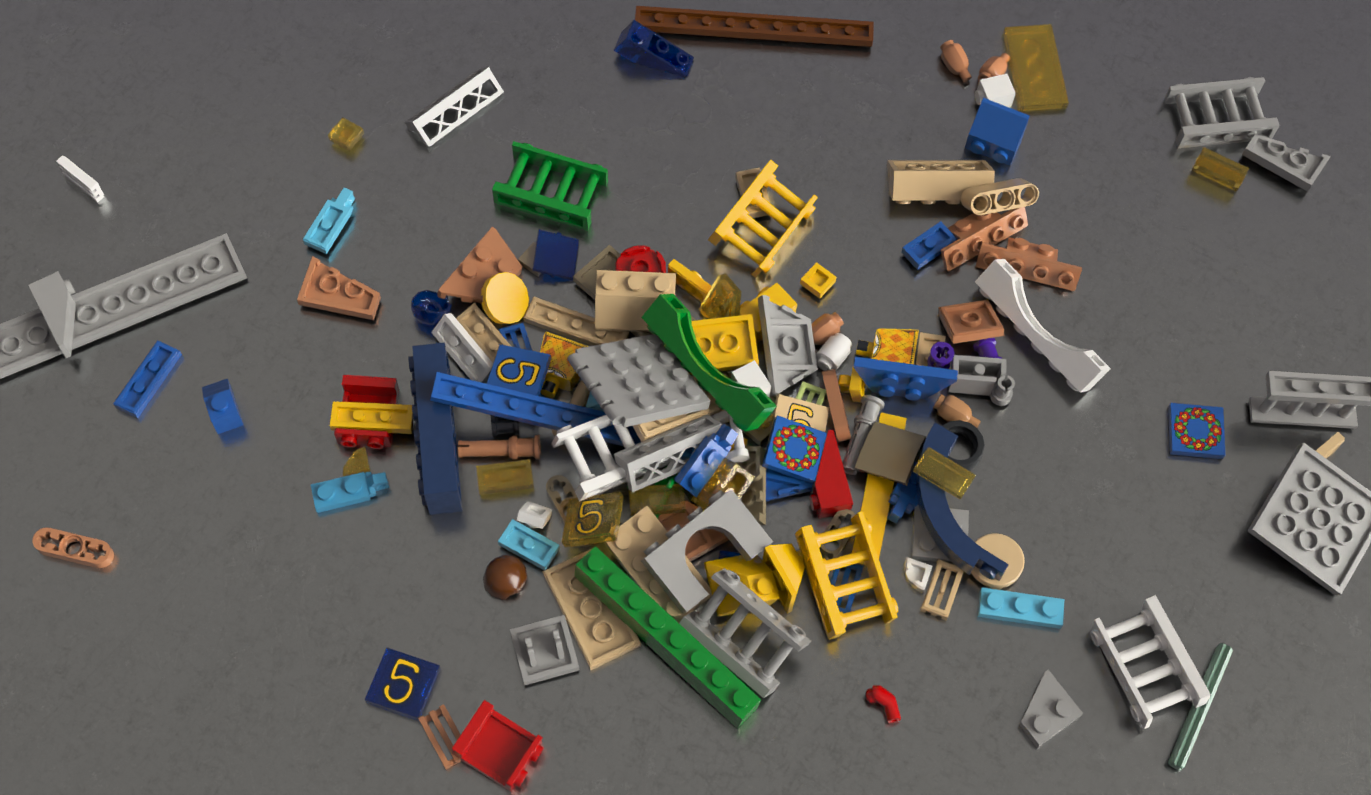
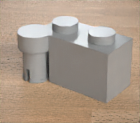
M954 355L949 369L958 370L957 382L948 386V392L988 395L991 397L992 402L999 406H1005L1010 402L1015 381L1011 376H1007L1005 380L1006 359Z

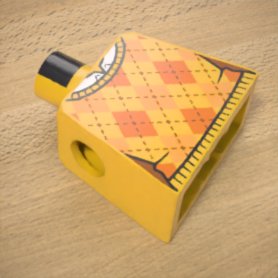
M876 329L873 342L858 340L855 355L869 357L870 359L914 364L919 330Z
M546 331L540 352L550 354L552 359L540 393L548 398H554L558 388L572 391L580 377L567 358L575 353V349L589 346Z

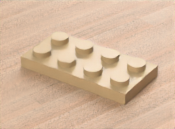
M646 506L606 536L603 542L632 580L679 623L684 616L693 612L712 597L711 589L685 555L689 570L709 595L688 612L682 614L644 566L641 560L646 557V554L643 551L656 541L661 545L668 539L665 535L667 530L651 509Z

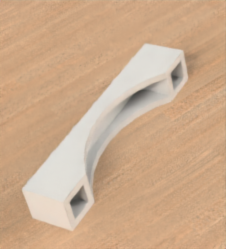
M995 259L975 281L980 287V293L997 305L996 309L1001 315L1010 318L1014 323L1015 330L1030 339L1033 349L1040 354H1044L1050 360L1048 363L1051 368L1056 372H1061L1067 378L1066 382L1073 390L1079 392L1089 391L1110 370L1108 365L1093 350L1080 349L1065 344L1053 337L1041 326L1027 303L1023 290L1022 276L1005 259Z

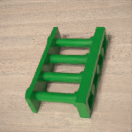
M513 141V159L517 161L507 183L503 184L495 181L492 188L494 203L588 231L591 225V210L587 209V206L597 184L607 187L608 169L598 164H589L535 148L528 143ZM526 163L540 167L532 187L528 191L516 187ZM553 170L563 173L554 197L550 198L540 195L549 171ZM573 177L587 181L576 205L563 202Z

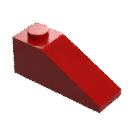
M828 430L813 494L810 495L811 508L813 511L817 510L819 519L833 517L838 511L851 510L853 506L834 430Z

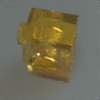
M724 458L698 496H693L691 501L705 510L711 505L708 499L720 490L725 494L730 489L741 499L755 476L735 462Z

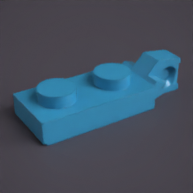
M371 471L311 484L314 505L318 513L369 501L371 497L376 496V491L389 488L385 472L372 474Z

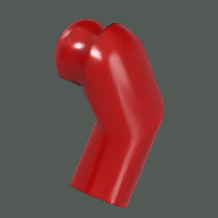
M873 685L872 688L866 690L865 696L869 703L878 702L884 707L888 723L901 720L896 697L881 685Z

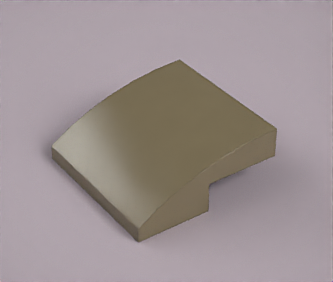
M875 421L861 449L855 469L908 485L915 462L918 463L926 436Z

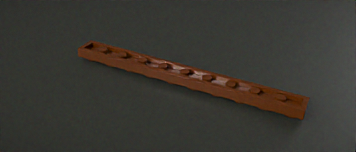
M636 6L634 31L872 47L874 22Z

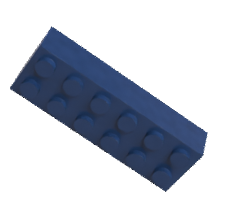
M445 342L412 346L413 356H408L410 372H412L410 387L411 394L414 397L412 412L416 423L414 438L418 448L416 464L420 474V479H418L419 495L422 499V505L428 507L430 515L461 512L463 510L454 408L451 405L430 401L436 373L440 372L451 375Z

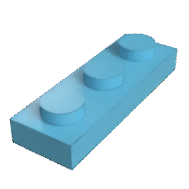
M982 587L979 595L978 617L1061 629L1064 619L1065 599Z

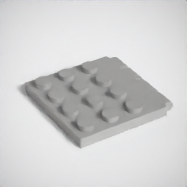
M651 334L575 349V353L567 358L600 407L604 409L605 414L613 425L622 424L623 427H629L709 408L710 399L690 373L681 366L677 356L670 353L664 347V342L658 335Z

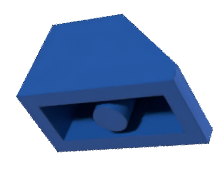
M228 378L202 387L203 399L217 434L244 425Z

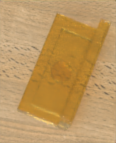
M1203 147L1192 168V171L1235 191H1238L1249 170L1248 167Z

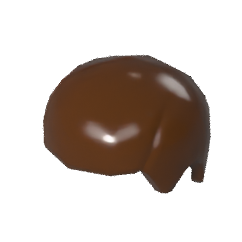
M502 555L496 557L485 569L483 576L484 588L491 596L502 600L507 599L513 594L520 593L528 578L526 567L515 556Z

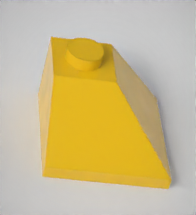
M792 543L769 545L764 548L762 560L773 571L780 596L779 600L788 614L793 610L805 565L800 550L796 551Z
M742 555L704 562L712 595L719 587V584L711 577L714 573L725 568L735 572L740 577V581L769 606L780 598L773 571L759 555H756L749 561H746ZM728 593L716 609L717 616L734 614L741 603Z

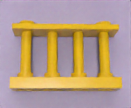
M772 160L762 169L708 239L715 246L721 239L725 242L728 240L758 264V267L752 273V276L755 278L761 272L766 274L775 263L772 257L801 219L805 218L807 220L815 210L813 203L818 198L816 195H813L805 203L777 181L773 172L777 169L778 165ZM763 186L766 188L770 187L799 210L793 221L762 197L763 194L759 190ZM749 203L753 206L757 205L786 229L779 239L748 215L749 212L745 208ZM735 221L739 224L742 222L772 246L765 257L734 233L735 230L732 228V225Z
M863 511L858 512L851 518L852 525L818 534L814 532L812 525L801 527L795 533L828 640L844 634L847 624L879 615H882L885 624L898 618L897 602L890 595L871 537V523L868 518H865ZM856 535L861 551L829 560L822 558L819 549L821 544ZM865 562L869 578L836 587L831 585L828 577L829 571ZM873 588L878 604L844 614L842 611L839 612L836 602L838 597Z

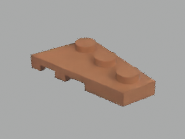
M312 256L297 302L302 306L374 320L381 296L379 292L355 279L351 280L342 275L339 270L322 264L319 259Z

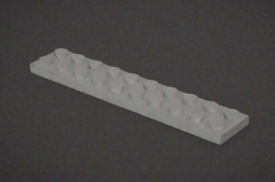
M227 233L72 295L76 303L72 350L247 279ZM40 308L0 324V379L63 354Z

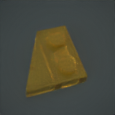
M726 273L718 275L699 308L700 313L706 319L739 316L741 290Z

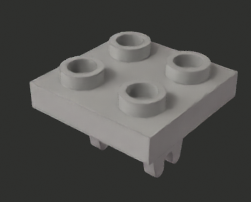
M565 615L510 629L524 686L579 671Z

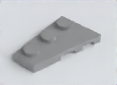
M1257 134L1254 135L1242 153L1243 156L1307 192L1331 157L1322 154L1321 157L1309 154L1308 149L1301 147L1299 150L1288 148L1284 142Z

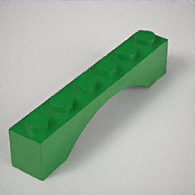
M660 294L641 317L648 324L647 328L649 331L658 335L664 342V347L670 353L677 356L681 361V366L697 378L699 386L716 399L715 403L717 406L727 411L733 418V423L739 429L744 431L758 429L777 407L760 387L747 386L735 382L723 375L710 363L696 340L690 311L674 294Z

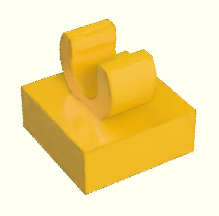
M852 367L851 376L839 375L838 384L842 393L851 394L853 402H861L862 396L865 394L866 384L854 367Z

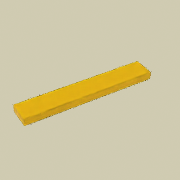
M880 413L879 423L905 430L907 418ZM868 474L860 512L863 511L865 518H868L871 523V537L879 558L890 506L888 501L893 490L894 481ZM856 535L852 553L861 551Z

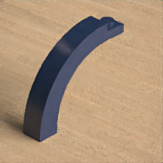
M935 422L924 443L917 468V498L923 521L937 546L957 567L969 575L977 567L983 576L1000 581L1009 564L986 551L968 537L951 513L945 495L944 471L947 458L954 448L958 436Z

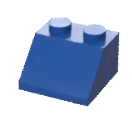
M983 98L970 129L965 148L973 153L992 158L998 163L1011 165L1022 141L1030 115Z

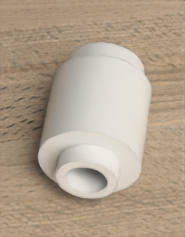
M841 333L830 336L816 354L817 365L824 371L834 368L837 371L851 353L852 342Z

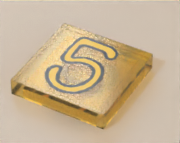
M613 492L594 495L580 502L578 498L569 499L561 541L564 547L617 541L624 499L622 493Z

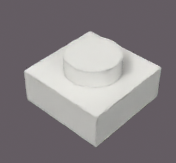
M527 501L519 510L517 521L523 522L530 528L543 529L550 520L553 509Z

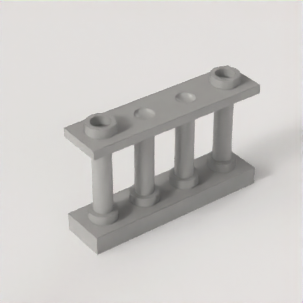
M1248 77L1240 80L1170 86L1164 98V104L1177 103L1183 124L1175 140L1177 148L1250 142L1255 134L1272 139L1280 125L1277 117L1266 118L1263 115L1257 95L1265 83L1264 77ZM1247 96L1254 120L1243 121L1240 119L1234 97ZM1224 99L1230 122H1217L1210 100ZM1200 101L1207 124H1193L1187 102Z
M1268 371L1265 375L1267 397H1249L1251 422L1356 429L1358 427L1356 407L1358 405L1371 406V377Z
M724 568L714 573L711 577L719 584V587L702 611L699 613L695 610L682 618L679 624L761 697L765 698L779 686L780 682L775 679L774 673L790 651L794 648L799 652L808 646L811 640L806 637L805 632L800 627L792 625L744 585L735 572ZM729 593L741 604L722 631H719L710 623L709 619ZM751 611L762 623L745 647L740 649L732 642L731 636L748 612ZM772 629L784 641L767 665L761 667L753 660L752 655Z

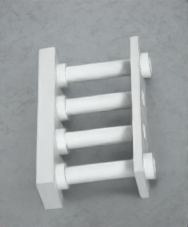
M607 415L574 428L571 425L565 426L556 432L557 434L552 441L554 448L563 444L566 445L579 472L581 480L575 490L579 502L627 482L625 470L615 463L600 432L601 429L613 425ZM622 424L614 425L625 449L635 445L627 427H623ZM588 434L606 468L605 474L597 477L595 474H591L575 439ZM666 457L662 459L657 469L667 466L671 458ZM643 467L634 471L635 478L645 475L648 469Z
M1156 595L1145 599L1140 615L1107 628L1104 627L1100 618L1094 620L1092 631H1090L1091 638L1097 647H1101L1131 704L1130 711L1136 722L1140 721L1144 729L1150 726L1153 720L1151 713L1185 699L1188 701L1192 700L1195 708L1207 703L1211 694ZM1143 625L1151 626L1155 633L1154 639L1118 653L1111 638ZM1158 649L1165 651L1169 658L1167 664L1135 677L1130 676L1124 664L1125 662ZM1171 674L1178 675L1183 684L1181 689L1147 703L1144 702L1137 688Z

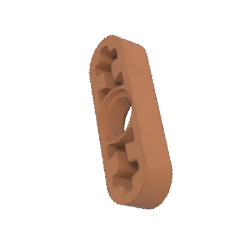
M834 368L822 371L838 442L851 439V433L836 370Z
M42 528L33 536L32 542L34 547L40 554L95 568H105L114 559L112 548L103 540L53 528ZM50 537L55 543L59 544V548L52 543H47L44 546L41 542L48 540ZM79 542L81 544L77 553H66V548L70 543ZM88 548L92 552L100 553V551L103 550L105 552V555L99 556L98 559H96V557L92 553L88 552Z

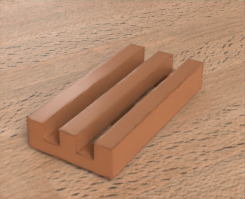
M443 704L439 706V709L432 710L425 717L421 716L418 719L447 770L461 762V760L452 754L453 744L438 717L443 715L456 740H458L461 734ZM432 720L453 757L449 761L428 725V722Z

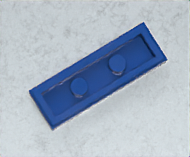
M157 340L113 403L115 408L139 418L181 357L180 350Z

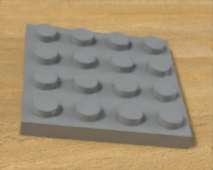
M1302 443L1297 446L1249 527L1248 532L1335 596L1341 595L1371 543V491L1307 444Z

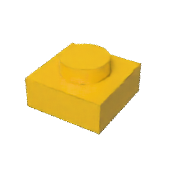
M816 263L801 278L800 284L820 299L836 282L837 277Z

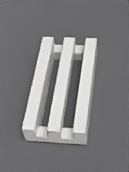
M62 155L56 161L60 170L63 171V175L97 203L104 197L98 182L67 157Z

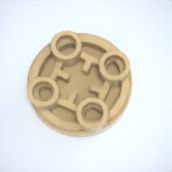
M993 533L980 537L975 543L1008 563L1009 566L1000 581L983 576L977 567L971 572L977 581L990 587V589L1001 590L1012 585L1020 577L1024 568L1025 561L1022 549L1012 538L1003 534Z

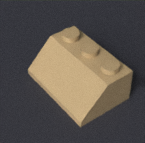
M597 270L595 330L650 332L647 328L648 324L641 317L660 294L675 295L676 273Z

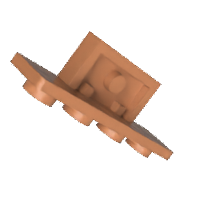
M1025 207L1011 209L1002 215L997 212L985 215L973 213L948 227L957 238V241L941 249L944 268L947 271H951L977 256L982 243L996 245L1027 227Z
M1008 238L1006 248L982 243L976 262V267L987 269L995 259H1005L1023 279L1071 291L1076 290L1082 272V267L1058 262V249H1054L1047 244L1038 245L1030 243L1023 238Z

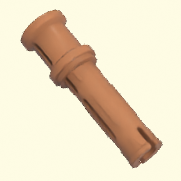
M535 435L534 438H517V436H512L509 440L458 441V446H460L458 447L459 458L509 456L510 459L517 460L518 457H535V459H540L541 456L539 435Z

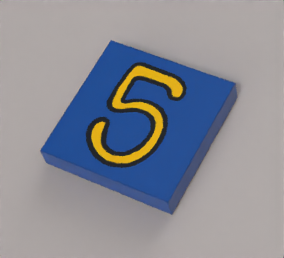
M500 344L487 384L539 396L552 358L547 353Z

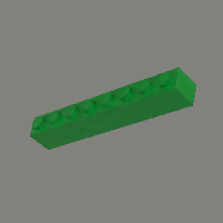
M595 546L576 564L574 576L737 729L754 713L761 699L602 551Z

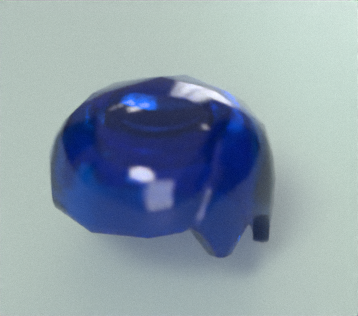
M424 290L418 292L411 301L413 316L422 324L437 325L444 314L450 313L452 304H449L448 296L446 295L445 299L439 298L437 296L438 293L434 291Z

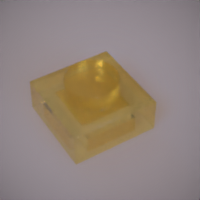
M342 117L328 134V137L333 143L350 151L364 135L362 127Z

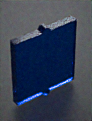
M539 229L532 270L549 274L552 278L557 276L573 281L579 240L563 236L560 232L555 234Z

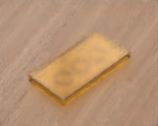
M1052 25L1005 27L1003 33L1007 53L1010 56L1009 62L1019 111L1067 108L1069 101Z

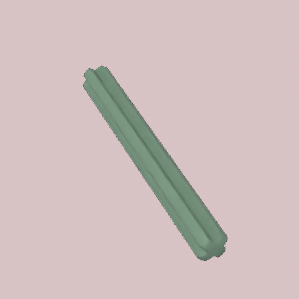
M1220 643L1216 647L1203 678L1211 695L1205 705L1195 708L1194 704H1192L1169 758L1168 764L1177 770H1182L1187 763L1232 655L1233 649L1224 643Z

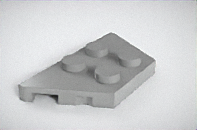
M762 295L758 297L768 382L771 385L770 396H775L804 377L812 374L818 368L811 319L802 314L795 313L784 304L779 306L769 301V296Z

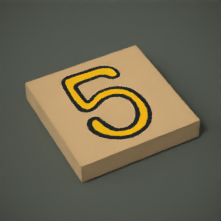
M780 394L776 397L775 405L777 407L774 409L769 437L774 418L777 415L825 432L830 407Z

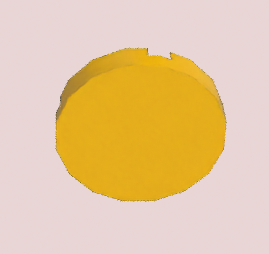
M504 272L492 275L485 281L481 289V296L483 295V302L481 303L483 310L491 320L498 324H511L518 322L525 316L529 306V295L525 284L515 274Z

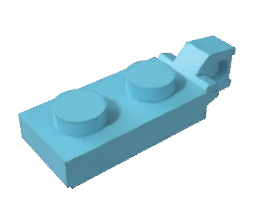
M343 188L337 199L332 198L326 201L304 236V245L325 254L328 253L352 214L353 206L351 205L355 200L353 191Z

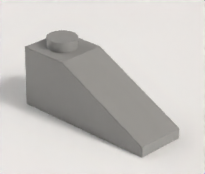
M57 271L29 284V288L64 356L68 358L72 353L76 303L71 294L75 293V290L70 280H63Z

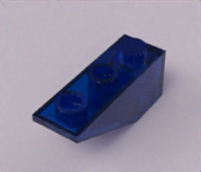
M635 20L621 32L614 48L615 52L633 63L682 77L687 76L694 59L692 55Z

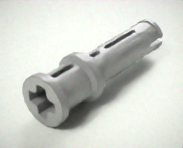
M872 395L862 396V406L859 415H856L854 418L855 430L842 462L845 473L850 475L857 474L855 465L873 424L877 420L879 411L885 405L880 398Z

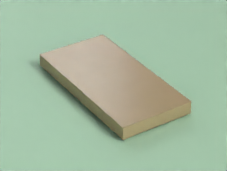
M588 550L542 571L562 614L565 615L566 622L589 669L593 670L641 647V642L637 634L628 625L619 619L574 576L576 564L590 551Z

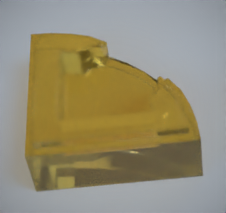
M365 447L356 450L343 467V477L371 471Z

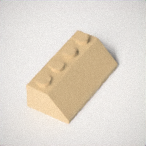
M887 160L889 195L898 204H910L911 200H921L923 204H935L936 200H945V203L960 204L961 196L966 189L994 183L995 171L986 160ZM979 197L974 200L973 204L978 203Z

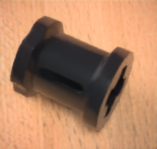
M491 415L493 437L505 433L520 435L519 421Z

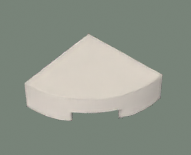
M906 557L904 562L905 577L914 589L924 593L932 565Z

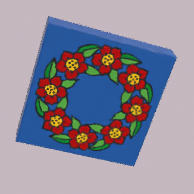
M1170 403L1168 406L1170 454L1223 459L1226 456L1223 407Z
M777 415L774 418L762 467L813 484L816 480L827 433Z

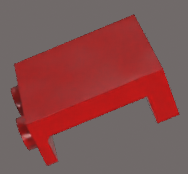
M343 375L342 387L344 394L342 402L398 404L400 389L396 378ZM335 428L334 431L337 443L344 447L352 448L362 445L372 449H382L392 445L393 433L387 431Z
M484 700L452 747V754L511 792L514 785L520 787L528 774L525 768L530 760L536 762L544 749L541 746L543 737L540 735L535 736L495 711L494 705Z

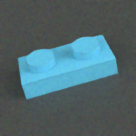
M514 519L511 520L498 540L499 546L543 570H547L560 549V545Z

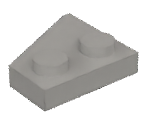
M1047 670L1042 675L1041 681L1019 725L1038 748L1081 717L1083 712L1052 673Z

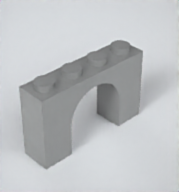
M732 489L725 494L722 490L718 491L708 499L711 503L710 506L705 510L698 507L687 516L690 522L682 528L677 524L665 534L668 537L665 542L659 545L656 541L643 551L646 557L641 562L682 614L688 612L709 595L689 570L685 560L687 542L696 531L712 529L721 532L732 542L746 561L753 559L773 542Z

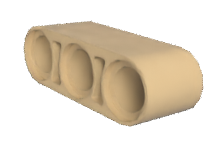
M1022 178L970 187L963 192L961 203L969 211L977 215H985L1030 206L1037 201L1039 190L1036 185ZM1026 187L1024 195L1020 196L1021 191ZM1003 192L1001 199L997 201L998 195ZM979 197L978 203L973 206L974 200Z

